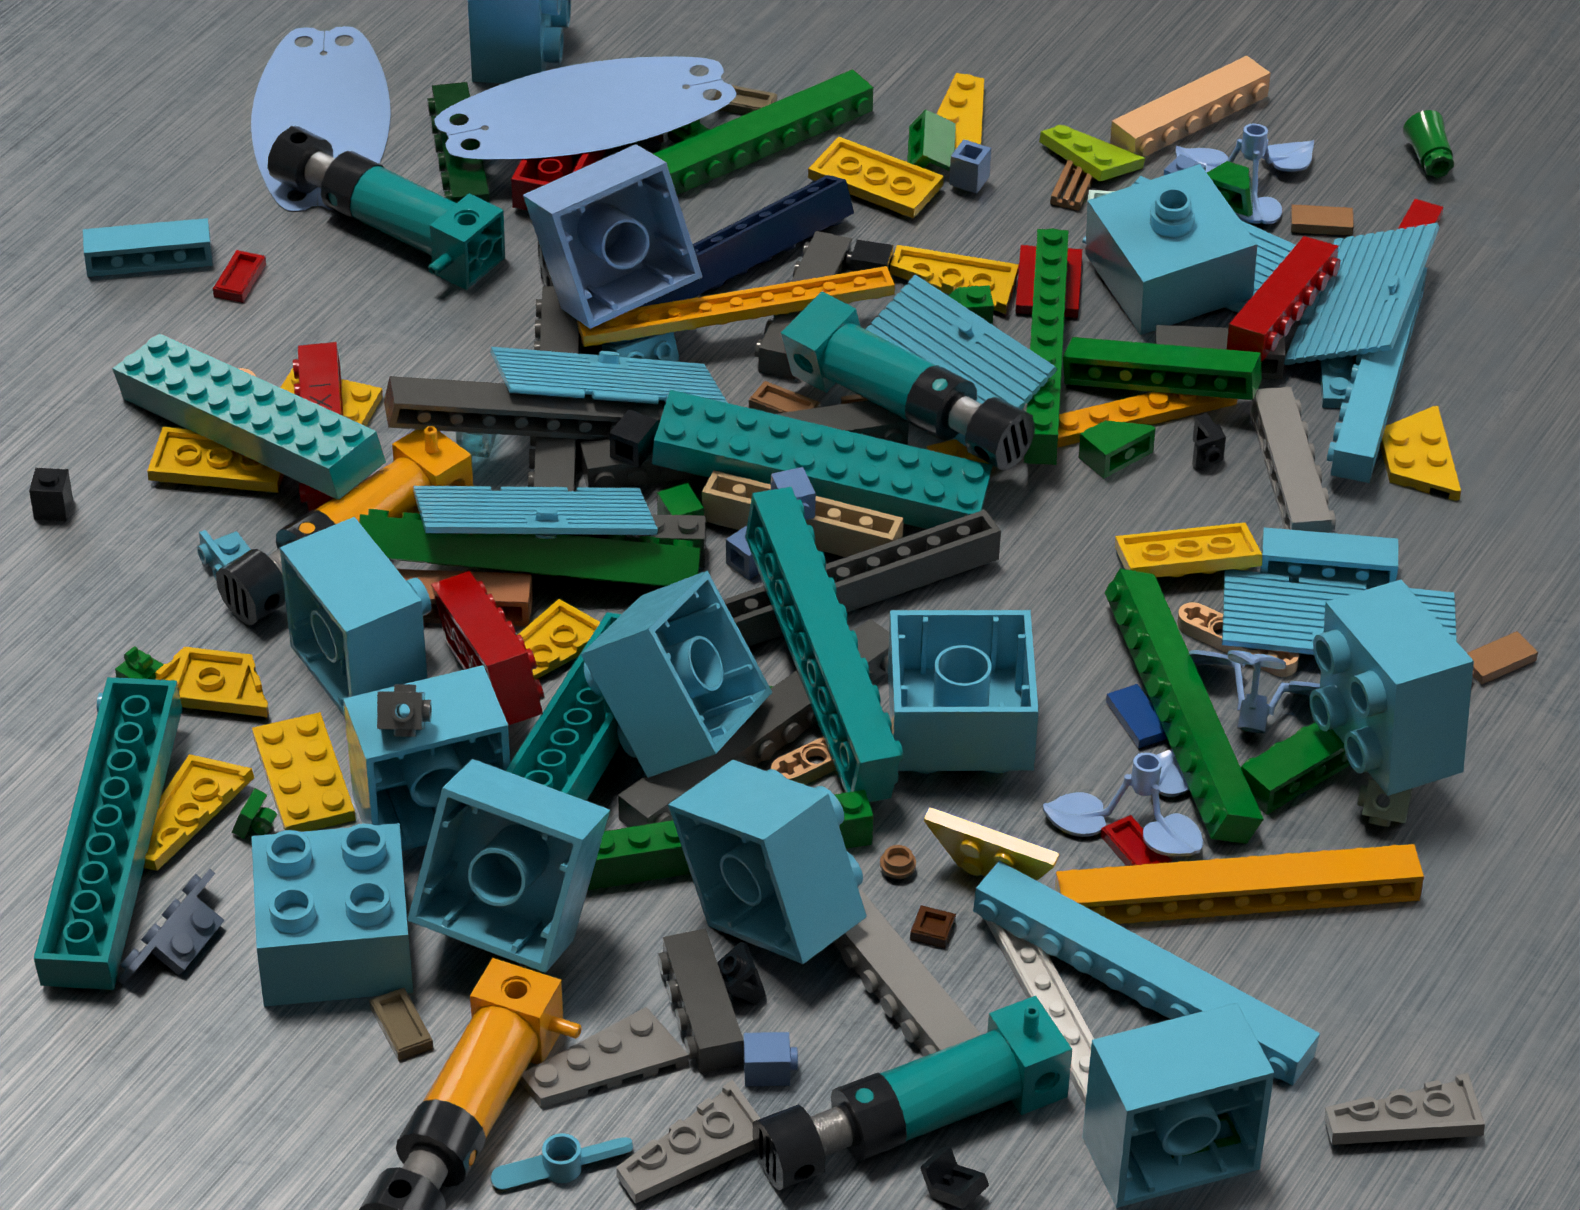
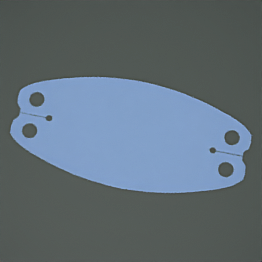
M304 27L294 29L279 43L258 83L251 115L254 154L269 192L275 201L288 211H302L312 206H317V194L318 206L333 210L323 203L320 187H317L311 193H306V197L301 201H291L287 198V194L295 189L270 176L268 156L276 138L290 126H299L326 139L332 145L334 158L345 151H354L374 162L380 163L383 156L391 117L388 86L381 64L371 44L354 27H335L330 31H325V37L324 31H319L315 28ZM347 35L352 37L354 41L351 45L339 46L335 43V39L339 36ZM307 36L313 39V43L308 47H299L295 45V40L299 37ZM323 48L324 51L327 52V55H320V52L323 51Z
M678 56L621 58L560 67L512 80L450 106L436 116L434 121L440 131L447 133L449 139L445 143L446 149L449 154L454 156L486 160L548 158L610 149L661 135L714 113L728 105L737 94L731 84L723 82L721 75L724 73L722 65L712 59ZM702 65L707 67L709 72L704 76L698 77L690 73V68ZM683 85H689L690 88H689V89H683L682 86H683ZM715 89L720 91L722 96L718 100L710 101L703 97V92ZM455 114H464L469 118V121L464 125L457 126L451 124L449 119ZM482 126H488L489 129H488V130H482L481 127H482ZM466 139H476L480 142V147L475 150H465L461 147V143Z

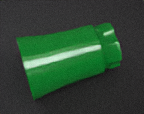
M1425 110L1412 115L1403 126V134L1412 145L1421 166L1425 169L1427 175H1432L1435 178L1447 175L1454 168V160L1446 136L1442 115L1434 110Z

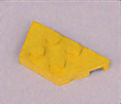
M1432 406L1386 425L1380 448L1389 482L1401 486H1411L1416 490L1430 493L1431 488L1450 493L1449 499L1454 501L1460 500L1461 488L1439 407Z
M183 647L173 656L171 662L164 664L155 672V680L177 681L182 707L268 717L269 715L268 702L264 697L262 684L256 672L252 654Z
M931 807L924 817L926 825L958 867H961L971 875L987 876L993 867L1001 861L1037 881L1054 868L1059 858V853Z

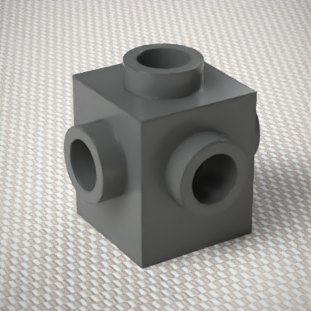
M394 684V691L378 692L377 729H394V736L415 737L416 730L425 729V722H431L432 702L431 700H425V692H416V685ZM402 704H406L410 709L407 717H404L400 712Z

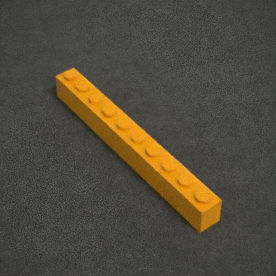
M1415 844L1080 870L1071 869L1056 871L1055 891L1116 924L1420 901L1424 875Z

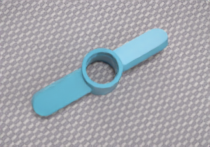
M565 1133L555 1134L547 1138L543 1143L542 1155L495 1168L491 1174V1183L498 1190H506L547 1178L555 1183H568L580 1175L582 1165L630 1152L633 1149L632 1139L627 1137L617 1138L581 1148L579 1141L574 1136ZM561 1155L571 1157V1159L566 1161H556L552 1158Z

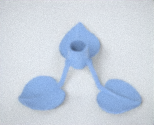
M1252 123L1244 127L1242 139H1237L1236 147L1229 158L1224 152L1210 148H1183L1176 145L1175 153L1176 158L1181 154L1206 165L1207 173L1226 161L1233 163L1241 150L1244 158L1253 161V215L1250 217L1238 213L1236 215L1241 221L1248 223L1263 222L1264 224H1273L1281 218L1282 207L1275 198H1258L1259 160L1262 158L1267 164L1273 163L1274 167L1281 171L1296 172L1305 170L1311 164L1314 140L1268 146V129L1261 124Z
M1205 650L1189 651V655H1191L1195 665L1218 664L1228 665L1235 669L1238 694L1237 710L1240 711L1237 728L1240 730L1265 733L1268 715H1274L1275 706L1284 692L1310 696L1313 690L1320 688L1319 683L1290 681V683H1281L1270 704H1267V697L1258 695L1261 667L1285 669L1286 662L1284 660L1265 654L1252 655L1249 652L1230 650L1227 655ZM1245 664L1254 666L1251 694H1246L1245 700L1241 667H1245Z
M1172 749L1157 755L1146 752L1136 755L1133 760L1132 773L1124 776L1123 784L1105 809H1103V803L1097 797L1084 792L1065 794L1052 802L1043 804L1045 815L1058 829L1074 836H1093L1101 833V828L1106 826L1104 817L1111 815L1127 788L1132 786L1134 792L1138 795L1149 796L1152 794L1156 821L1148 823L1143 829V840L1152 851L1165 856H1192L1198 854L1203 846L1201 832L1190 818L1180 813H1173L1163 818L1160 811L1159 794L1175 797L1185 794L1190 790Z

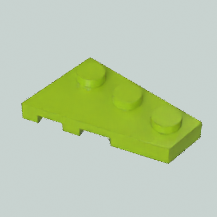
M1056 125L1054 128L1041 131L1040 143L1064 159L1073 161L1075 166L1081 167L1084 172L1090 174L1098 181L1144 168L1145 157L1068 126Z

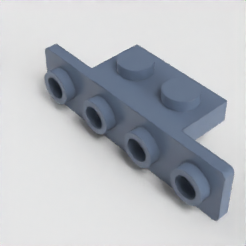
M209 869L202 878L195 874L185 885L182 891L186 894V897L182 902L175 898L162 913V916L167 919L160 927L155 923L141 939L146 944L140 952L134 948L120 964L125 969L117 979L120 983L124 984L150 953L155 955L178 975L186 969L224 922L222 917L196 897L215 875L214 871Z

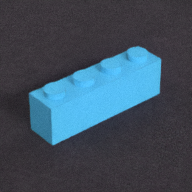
M208 218L83 229L87 277L213 266Z
M1264 527L1260 572L1289 575V582L1298 583L1300 576L1366 583L1367 588L1370 589L1376 587V584L1384 585L1396 581L1399 539Z

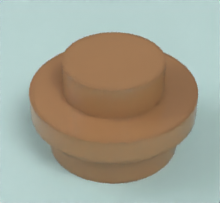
M893 845L887 848L881 856L880 869L890 878L903 879L914 873L916 859L912 851L906 846Z

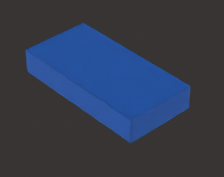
M1138 684L1107 694L1106 703L1138 749L1168 739L1154 706Z

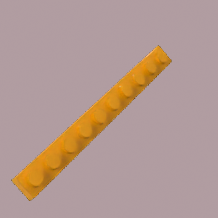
M887 266L637 307L591 329L578 320L577 325L584 347L598 346L604 343L633 340L640 337L663 335L682 330H694L700 327L724 325L730 322L801 311L821 291L846 304L867 299H879L895 295V284Z
M1150 392L1059 414L1058 447L1079 443L1080 433L1105 420L1153 425L1236 405L1238 399ZM956 439L927 446V450L989 464L968 453L967 447Z

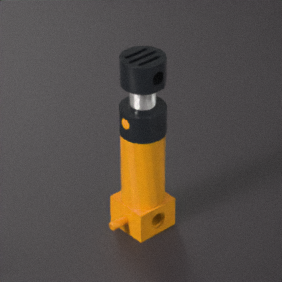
M428 426L424 430L415 429L392 444V463L364 479L341 499L333 498L316 510L307 512L280 529L276 533V551L267 556L258 549H251L220 568L216 572L218 591L224 603L243 623L247 625L257 623L286 604L280 547L352 517H355L359 522L360 514L368 515V509L389 511L388 517L402 518V512L420 514L413 493V486H473L471 454L446 435L437 431L433 426Z
M495 958L491 959L470 995L472 1019L423 1102L417 1106L397 1140L396 1151L404 1166L402 1168H387L381 1172L359 1210H445L446 1203L443 1194L439 1191L440 1186H458L466 1179L484 1147L488 1134L528 1064L531 1062L538 1065L544 1062L560 1034L575 1039L580 1036L581 1025L563 1019L561 979Z

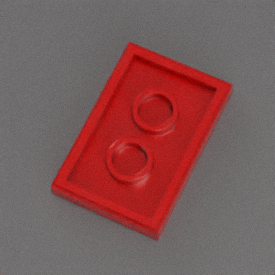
M1021 245L1015 314L1032 315L1036 246ZM1068 248L1064 317L1078 318L1083 249Z

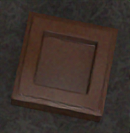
M921 905L910 931V940L945 949L956 922V914Z

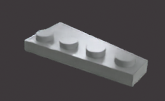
M645 1007L525 1071L520 1078V1082L541 1108L588 1095V1089L598 1086L611 1088L621 1085L622 1079L642 1074L643 1078L658 1074V1069L672 1064L676 1068L688 1065L689 1055L652 1012Z
M1468 1073L1456 1075L1454 1082L1441 1084L1439 1080L1424 1083V1089L1409 1093L1404 1088L1390 1091L1387 1098L1375 1100L1370 1096L1325 1107L1324 1117L1332 1145L1484 1136L1485 1128Z
M731 1080L722 1087V1092L711 1100L708 1097L700 1103L694 1114L684 1121L679 1119L671 1125L669 1132L658 1141L651 1140L616 1167L617 1178L636 1204L754 1150L755 1146L752 1138L753 1122L761 1118L735 1082Z

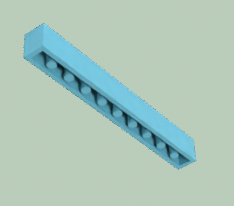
M1426 267L1423 269L1393 349L1388 351L1379 350V352L1374 353L1368 352L1367 354L1358 353L1350 383H1348L1344 400L1346 403L1342 402L1339 422H1336L1334 442H1330L1327 461L1332 462L1331 476L1370 483L1423 297L1428 269Z
M999 861L976 887L973 912L979 914L983 919L991 921L1010 931L1014 936L1023 938L1042 948L1047 954L1056 956L1074 966L1078 971L1089 974L1105 983L1111 989L1124 993L1138 1001L1142 1006L1151 1008L1170 1020L1238 1003L1274 1071V1078L1281 1079L1293 1086L1314 1058L1320 1035L1319 1032L1007 864Z

